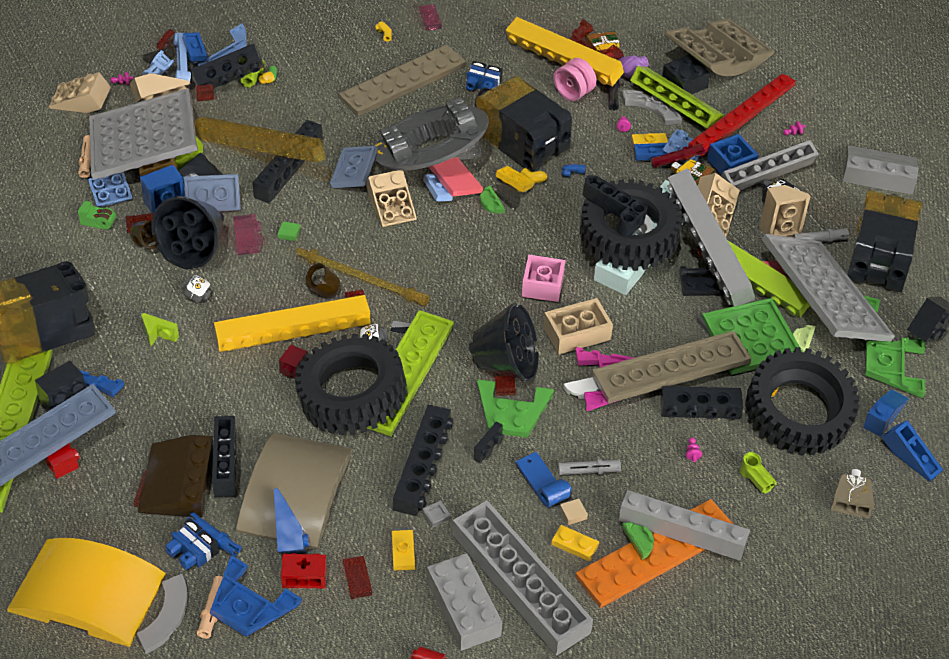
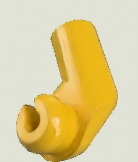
M382 21L376 24L375 29L378 32L383 31L384 41H391V28Z
M527 168L521 171V174L535 181L534 184L547 180V174L543 171L531 172Z

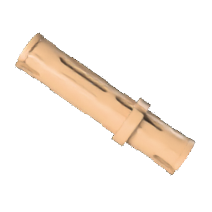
M90 135L83 137L82 152L78 162L80 166L78 174L82 178L90 176Z
M215 576L205 609L201 612V622L197 630V635L201 638L207 639L211 637L213 625L218 620L210 614V610L223 579L222 576Z

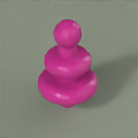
M124 72V76L119 74L118 78L112 77L110 81L111 83L119 82L120 85L125 82L129 86L130 80L134 78L133 76L129 77L128 72Z
M622 116L617 123V129L620 132H627L631 128V123L625 116Z
M796 121L795 126L790 125V129H785L783 134L789 135L791 133L796 135L798 133L802 135L805 124L801 125L799 121Z
M691 437L688 440L689 445L687 446L685 457L696 462L702 457V452L699 450V446L695 444V438Z

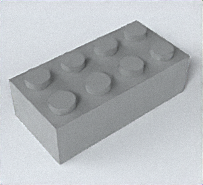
M467 553L427 567V583L460 651L501 637L502 620Z

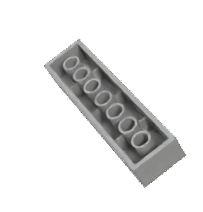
M688 168L668 177L670 185L667 187L670 197H674L676 204H679L688 231L692 233L696 246L700 247L701 255L704 261L708 262L709 270L713 276L715 275L717 285L721 291L723 290L728 305L734 307L756 301L752 284Z
M488 501L481 503L453 520L452 535L556 656L591 634L593 619Z

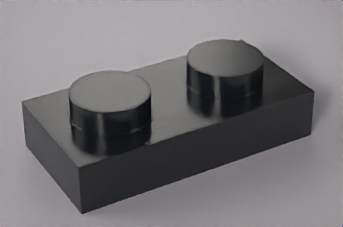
M496 421L474 447V461L481 463L485 457L488 458L491 455L494 446L501 443L504 434H502L503 425Z

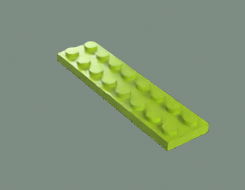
M421 310L418 311L396 348L401 358L407 383V394L404 395L405 401L404 403L400 402L401 408L399 411L394 410L395 415L392 418L386 416L387 422L382 425L380 421L377 422L378 428L373 429V431L392 437L451 333L454 321Z

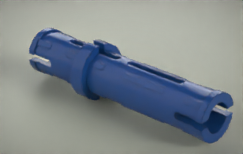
M196 513L190 514L194 518L192 519L217 540L218 549L222 548L230 556L234 557L237 556L234 551L240 553L241 546L231 540L227 533L220 532Z

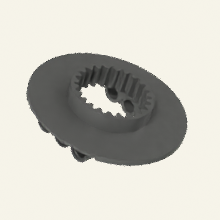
M460 96L445 102L446 104L422 110L380 130L382 136L378 139V143L382 142V144L376 148L383 155L377 153L375 159L384 168L401 171L421 169L442 163L466 151L484 135L489 125L488 116L480 108L466 105L465 102L463 103ZM442 134L444 136L449 134L450 138H446L444 142H439L438 145L434 144L430 148L427 146L424 149H416L417 145H421V142H426L429 138L433 139L434 136L439 137Z

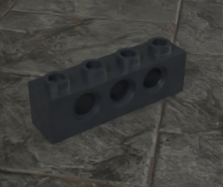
M253 43L193 68L192 72L197 86L204 93L210 92L221 85H227L235 79H241L252 72H258L261 68H264V64L259 50Z
M662 386L660 395L661 417L741 419L743 410L741 388Z
M214 416L212 472L214 497L235 496L237 442L235 416Z

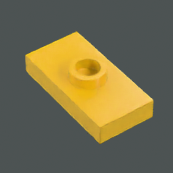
M666 133L632 134L631 137L633 148L634 144L668 142Z
M413 530L392 531L393 570H415Z

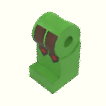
M84 201L78 210L81 225L98 229H109L117 216L112 209L92 206V203L89 201Z

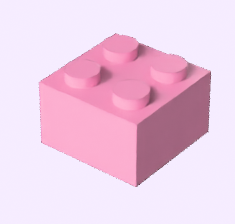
M528 255L522 284V297L559 302L564 278L565 260Z

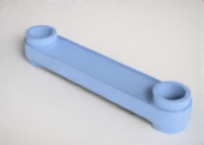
M178 32L174 34L173 46L177 47L178 70H176L175 78L190 82L191 72L187 71V54L182 39L183 33Z

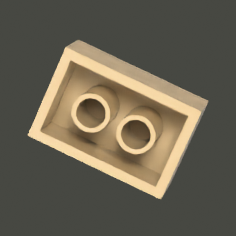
M598 298L545 312L543 328L559 355L576 350V347L584 348L611 340L613 324Z

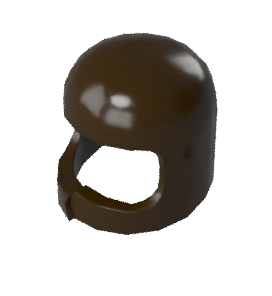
M138 221L130 230V237L134 244L145 247L148 250L156 249V245H158L155 235H152V221ZM156 241L155 245L149 246L150 243Z
M322 263L313 264L306 274L305 283L307 287L322 298L333 297L340 288L339 277ZM324 268L325 276L316 285L312 282V275L316 270Z

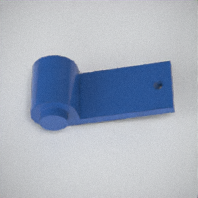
M537 451L516 461V465L545 507L549 508L570 497V492L572 491L570 484L563 479L556 481Z

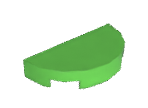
M491 185L485 187L480 195L481 206L491 213H505V208Z
M633 522L623 523L622 528L641 559L643 560L648 557L653 550L654 538L652 532L646 526L642 527L633 524Z

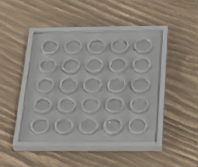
M189 88L89 116L91 175L94 180L122 173L133 168L137 169L150 163L154 164L164 159H172L178 155L189 154L197 150Z

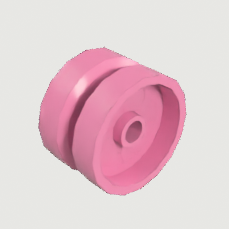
M581 58L571 59L565 65L558 68L553 78L558 92L569 101L579 100L586 93L593 90L597 80L592 67Z

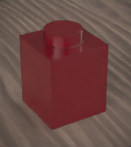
M290 344L279 359L280 373L295 379L297 377L296 371L300 369V362H306L305 356L308 351Z

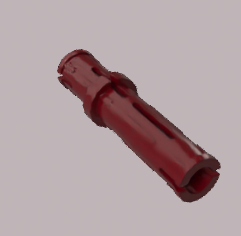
M702 143L691 147L685 146L681 150L652 157V164L654 168L684 159L686 161L690 160L691 157L705 154L704 146Z

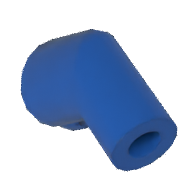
M579 164L564 165L561 169V174L564 177H570L571 172L585 174L586 166Z

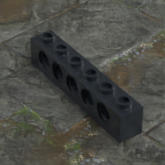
M306 120L252 182L255 199L270 204L323 141L321 124Z
M427 405L393 497V511L417 516L419 509L424 508L426 501L424 495L430 491L431 476L434 477L436 474V462L441 460L443 453L442 445H446L448 440L447 431L451 430L454 419L451 418V409Z

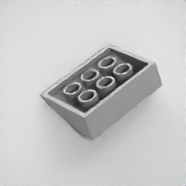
M848 145L843 182L913 195L918 177L916 157Z

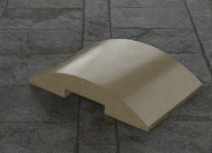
M730 19L710 22L706 29L692 31L688 27L665 31L667 38L714 73L721 76H735L748 72L762 64L775 52Z
M279 433L271 435L260 453L249 480L236 532L277 541L274 489L278 488L303 527L305 534H309L310 546L308 548L318 549L330 516L329 510L339 482L341 483L353 451L352 448Z

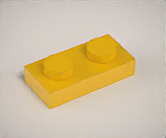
M508 165L496 172V177L520 192L533 188L535 181Z
M561 525L553 537L551 545L590 562L599 546V541Z

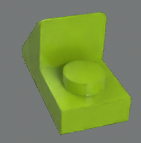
M142 313L143 328L150 346L154 344L158 336L165 340L177 341L179 331L176 323Z

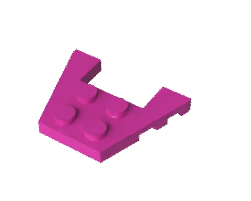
M576 347L575 350L578 366L598 365V368L634 358L612 353L611 356L604 355L596 350L592 352L583 351V348ZM601 391L584 392L586 411L610 404L607 403Z

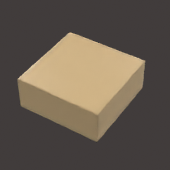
M580 499L560 504V511L568 525L587 520L588 514Z

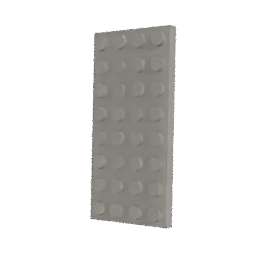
M764 234L761 240L766 245V248L782 266L783 271L791 278L792 283L800 290L801 295L808 301L810 307L817 313L821 322L829 329L831 335L851 339L892 341L894 334L821 241Z

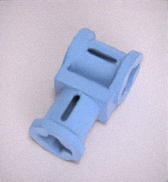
M161 50L149 65L150 67L142 72V75L150 73L162 75L175 61L170 60L163 54L164 51Z

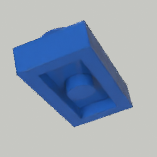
M183 33L182 39L190 61L207 60V53L200 33Z
M667 143L634 144L633 150L636 161L652 160V157L667 154V152L663 151Z

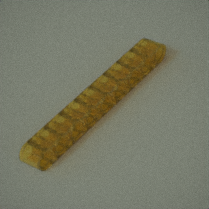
M200 117L194 121L197 134L201 140L311 162H321L326 158L323 142L319 138L209 117Z

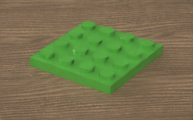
M772 298L702 314V319L711 337L735 331L751 357L750 364L729 369L731 375L757 369L760 363L766 360L767 356L770 354L774 356V353L778 350L783 354L785 348H790L793 353L795 347H800Z

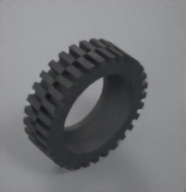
M624 179L619 180L618 184H615L614 181L609 182L647 205L646 215L658 222V225L653 230L640 235H621L609 226L604 216L610 214V212L588 199L584 200L581 213L580 239L581 242L583 241L584 248H588L590 255L595 253L594 258L597 261L603 258V264L608 265L611 262L612 268L617 269L618 265L623 266L622 270H628L629 266L632 267L633 271H638L639 266H642L643 270L648 269L649 264L653 268L657 267L658 261L663 264L666 262V258L670 259L672 257V252L675 253L680 238L682 211H680L679 204H676V199L674 197L670 198L669 192L662 193L663 188L658 186L654 189V184L649 183L646 186L644 181L641 180L636 184L634 179H629L628 183H624Z
M352 334V338L349 339L347 335H342V340L339 341L334 337L331 339L330 344H327L326 341L321 343V349L313 348V355L307 353L305 356L306 362L301 361L299 364L300 369L296 371L295 387L303 413L308 421L311 420L312 425L315 427L318 425L322 431H325L327 428L331 434L338 430L339 435H345V431L349 430L350 435H354L357 429H361V433L367 432L366 427L371 426L373 430L378 428L377 422L380 421L382 425L387 422L386 416L392 418L395 415L394 410H400V402L404 403L405 401L404 395L407 394V383L401 358L397 350H394L391 344L387 345L384 339L380 342L376 336H372L369 339L368 334H363L361 338H358V334ZM368 367L378 370L375 382L367 390L353 396L341 397L331 395L321 387L330 376L347 368Z
M795 347L793 353L790 348H785L783 354L778 350L774 353V356L771 354L767 356L766 360H763L759 367H757L746 395V411H750L748 418L749 420H754L752 424L754 429L761 428L759 435L762 438L765 435L769 436L767 442L771 445L774 441L777 442L776 448L782 450L783 446L788 447L787 453L793 454L796 449L798 450V455L804 456L806 450H808L810 456L815 455L817 450L820 454L825 453L827 448L830 451L836 444L839 445L857 416L860 398L859 395H856L858 392L857 386H852L855 381L853 377L846 378L849 373L845 368L841 371L839 369L841 364L838 361L835 364L831 363L832 357L829 355L824 359L821 357L822 352L817 351L814 355L811 354L812 349L806 348L804 353L801 352V347ZM789 383H799L813 388L822 396L827 405L828 416L826 422L820 425H805L787 418L773 404L771 400L772 393L778 387Z

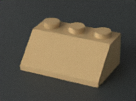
M786 185L768 188L760 222V229L763 234L793 237L794 233H802L811 196L808 193Z

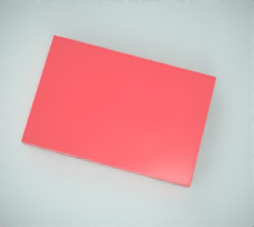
M458 157L429 166V169L451 196L478 194L483 191L481 184Z

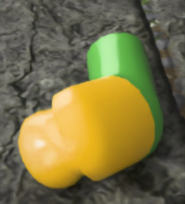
M270 66L268 72L259 76L260 83L274 82L277 76V68Z

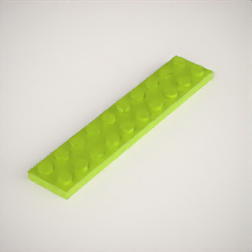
M13 346L0 383V441L32 422L39 400L35 379L48 372L53 356L52 349L42 352L40 347ZM13 479L0 486L1 513H3Z

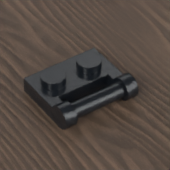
M680 266L679 273L683 296H720L721 290L717 285V279L715 275L711 274L709 268H686V266ZM688 275H711V277H687V276H688Z

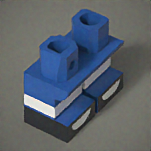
M473 61L470 71L467 72L466 89L472 91L475 88L480 90L483 88H498L502 82L503 68L492 65L487 67V64Z
M191 518L184 522V527L180 531L171 533L172 540L165 546L167 554L171 557H175L180 552L183 554L178 560L185 570L193 565L199 568L219 554L217 540Z

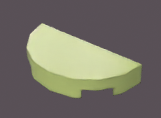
M806 325L804 328H797L793 333L803 353L810 346L816 326Z

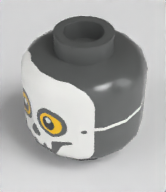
M198 275L189 276L182 287L184 290L183 294L196 303H200L202 300L206 301L212 292L209 290L210 283Z
M379 324L363 327L358 338H361L363 334H368L369 339L372 336H376L379 342L382 339L388 341L385 328Z

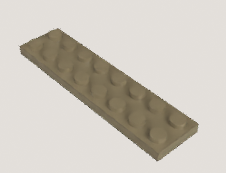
M446 44L339 93V99L359 117L466 67V61Z
M735 331L593 369L592 376L607 403H612L661 389L662 386H672L750 364L751 357Z

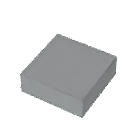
M441 501L422 509L423 515L432 528L451 520L450 513Z

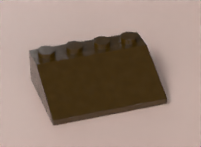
M188 435L152 443L138 513L192 517L190 514L196 513L202 518L213 457V436Z

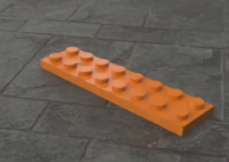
M712 499L691 509V511L733 524ZM652 532L654 538L653 550L645 559L642 560L633 544L629 543L576 572L575 578L599 608H602L706 549Z

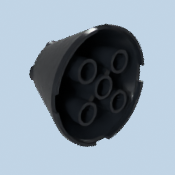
M182 196L172 197L162 202L155 210L151 226L152 235H155L158 250L170 263L183 269L202 267L213 258L223 228L224 216L210 204Z
M517 303L510 304L473 332V339L469 343V350L475 356L478 369L483 368L523 381L532 380L538 370L539 352H535L534 341H537L536 331L532 319L523 305H517Z

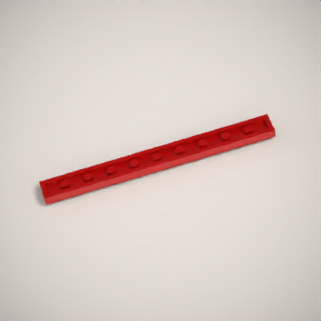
M779 75L689 142L688 147L702 143L705 153H707L710 144L727 138L793 88L796 80L788 75Z

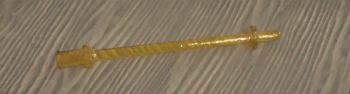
M303 248L296 249V253L308 258V263L311 265L316 261L401 294L406 298V301H414L424 306H427L429 303L430 295L416 291L414 287L406 289L318 255V249L315 248L311 252Z

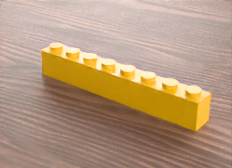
M516 17L505 30L510 43L520 45L522 48L529 49L537 55L547 57L550 61H556L562 66L574 58L585 60L594 70L596 79L602 84H608L613 87L624 73L621 61L519 17Z
M365 295L214 322L215 335L219 352L368 325L370 324V309Z

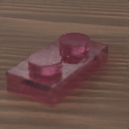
M435 4L419 6V13L426 31L442 29V23Z

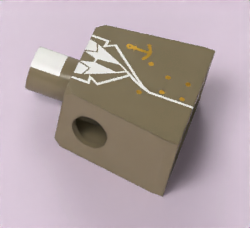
M858 469L850 470L849 475L842 474L830 511L870 519L874 508L871 480L862 478V472Z

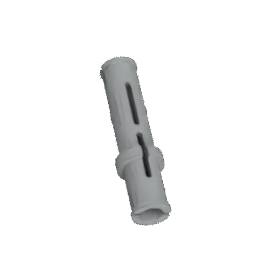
M830 228L826 229V231L794 233L793 237L832 243L836 240H848L849 237L846 235H849L847 228L838 230Z
M598 458L597 461L558 462L559 475L586 473L602 475L605 472H621L620 459L602 460L601 458ZM607 465L609 466V467H597V468H592V466H607ZM570 467H587L579 469H570Z

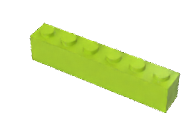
M637 66L630 80L707 129L724 117V114L648 67Z
M728 241L756 293L760 296L765 295L768 298H772L776 306L781 305L790 315H796L801 318L810 304L801 295L800 290L792 283V280Z

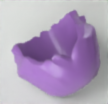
M633 55L622 57L618 60L622 63L624 71L622 75L625 78H632L637 66L648 67L649 64L645 56L637 57Z

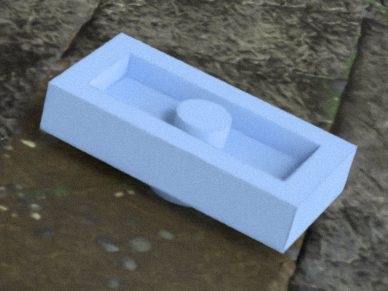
M434 174L424 175L423 181L436 201L453 200V196H451Z

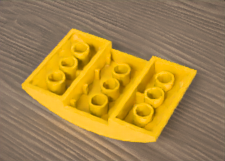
M75 538L47 539L7 611L45 623L53 620L87 630L90 636L130 647L166 577V573L135 555L105 544Z

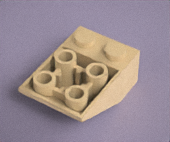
M100 72L88 74L82 78H75L66 83L62 82L57 86L49 108L82 113L99 110L102 108L111 87Z
M150 73L134 78L130 86L135 101L138 103L186 89L190 82Z
M398 170L368 177L366 182L367 190L382 227L417 220L403 171Z
M716 173L700 177L698 188L722 232L727 237L740 190Z

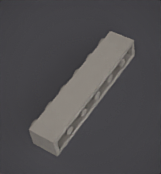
M811 140L724 171L721 177L741 191L760 184L766 179L770 180L811 165L819 154Z
M629 490L626 492L619 515V521L633 522V524L642 527L646 526L651 532L739 561L742 559L750 532L749 529Z

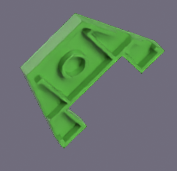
M909 337L902 338L901 341L891 342L867 341L865 347V375L924 398L925 379L905 377V352L923 354L925 342L918 337L909 340Z
M479 379L477 381L487 430L497 421L503 425L502 434L528 438L554 393V389L536 387L534 403L493 398L495 382Z

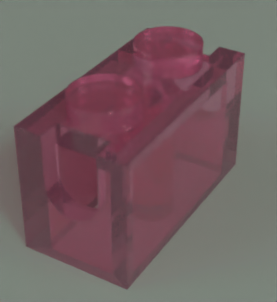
M255 214L233 216L237 254L260 253L259 245H263L262 236L258 234V232H261L260 221H256Z

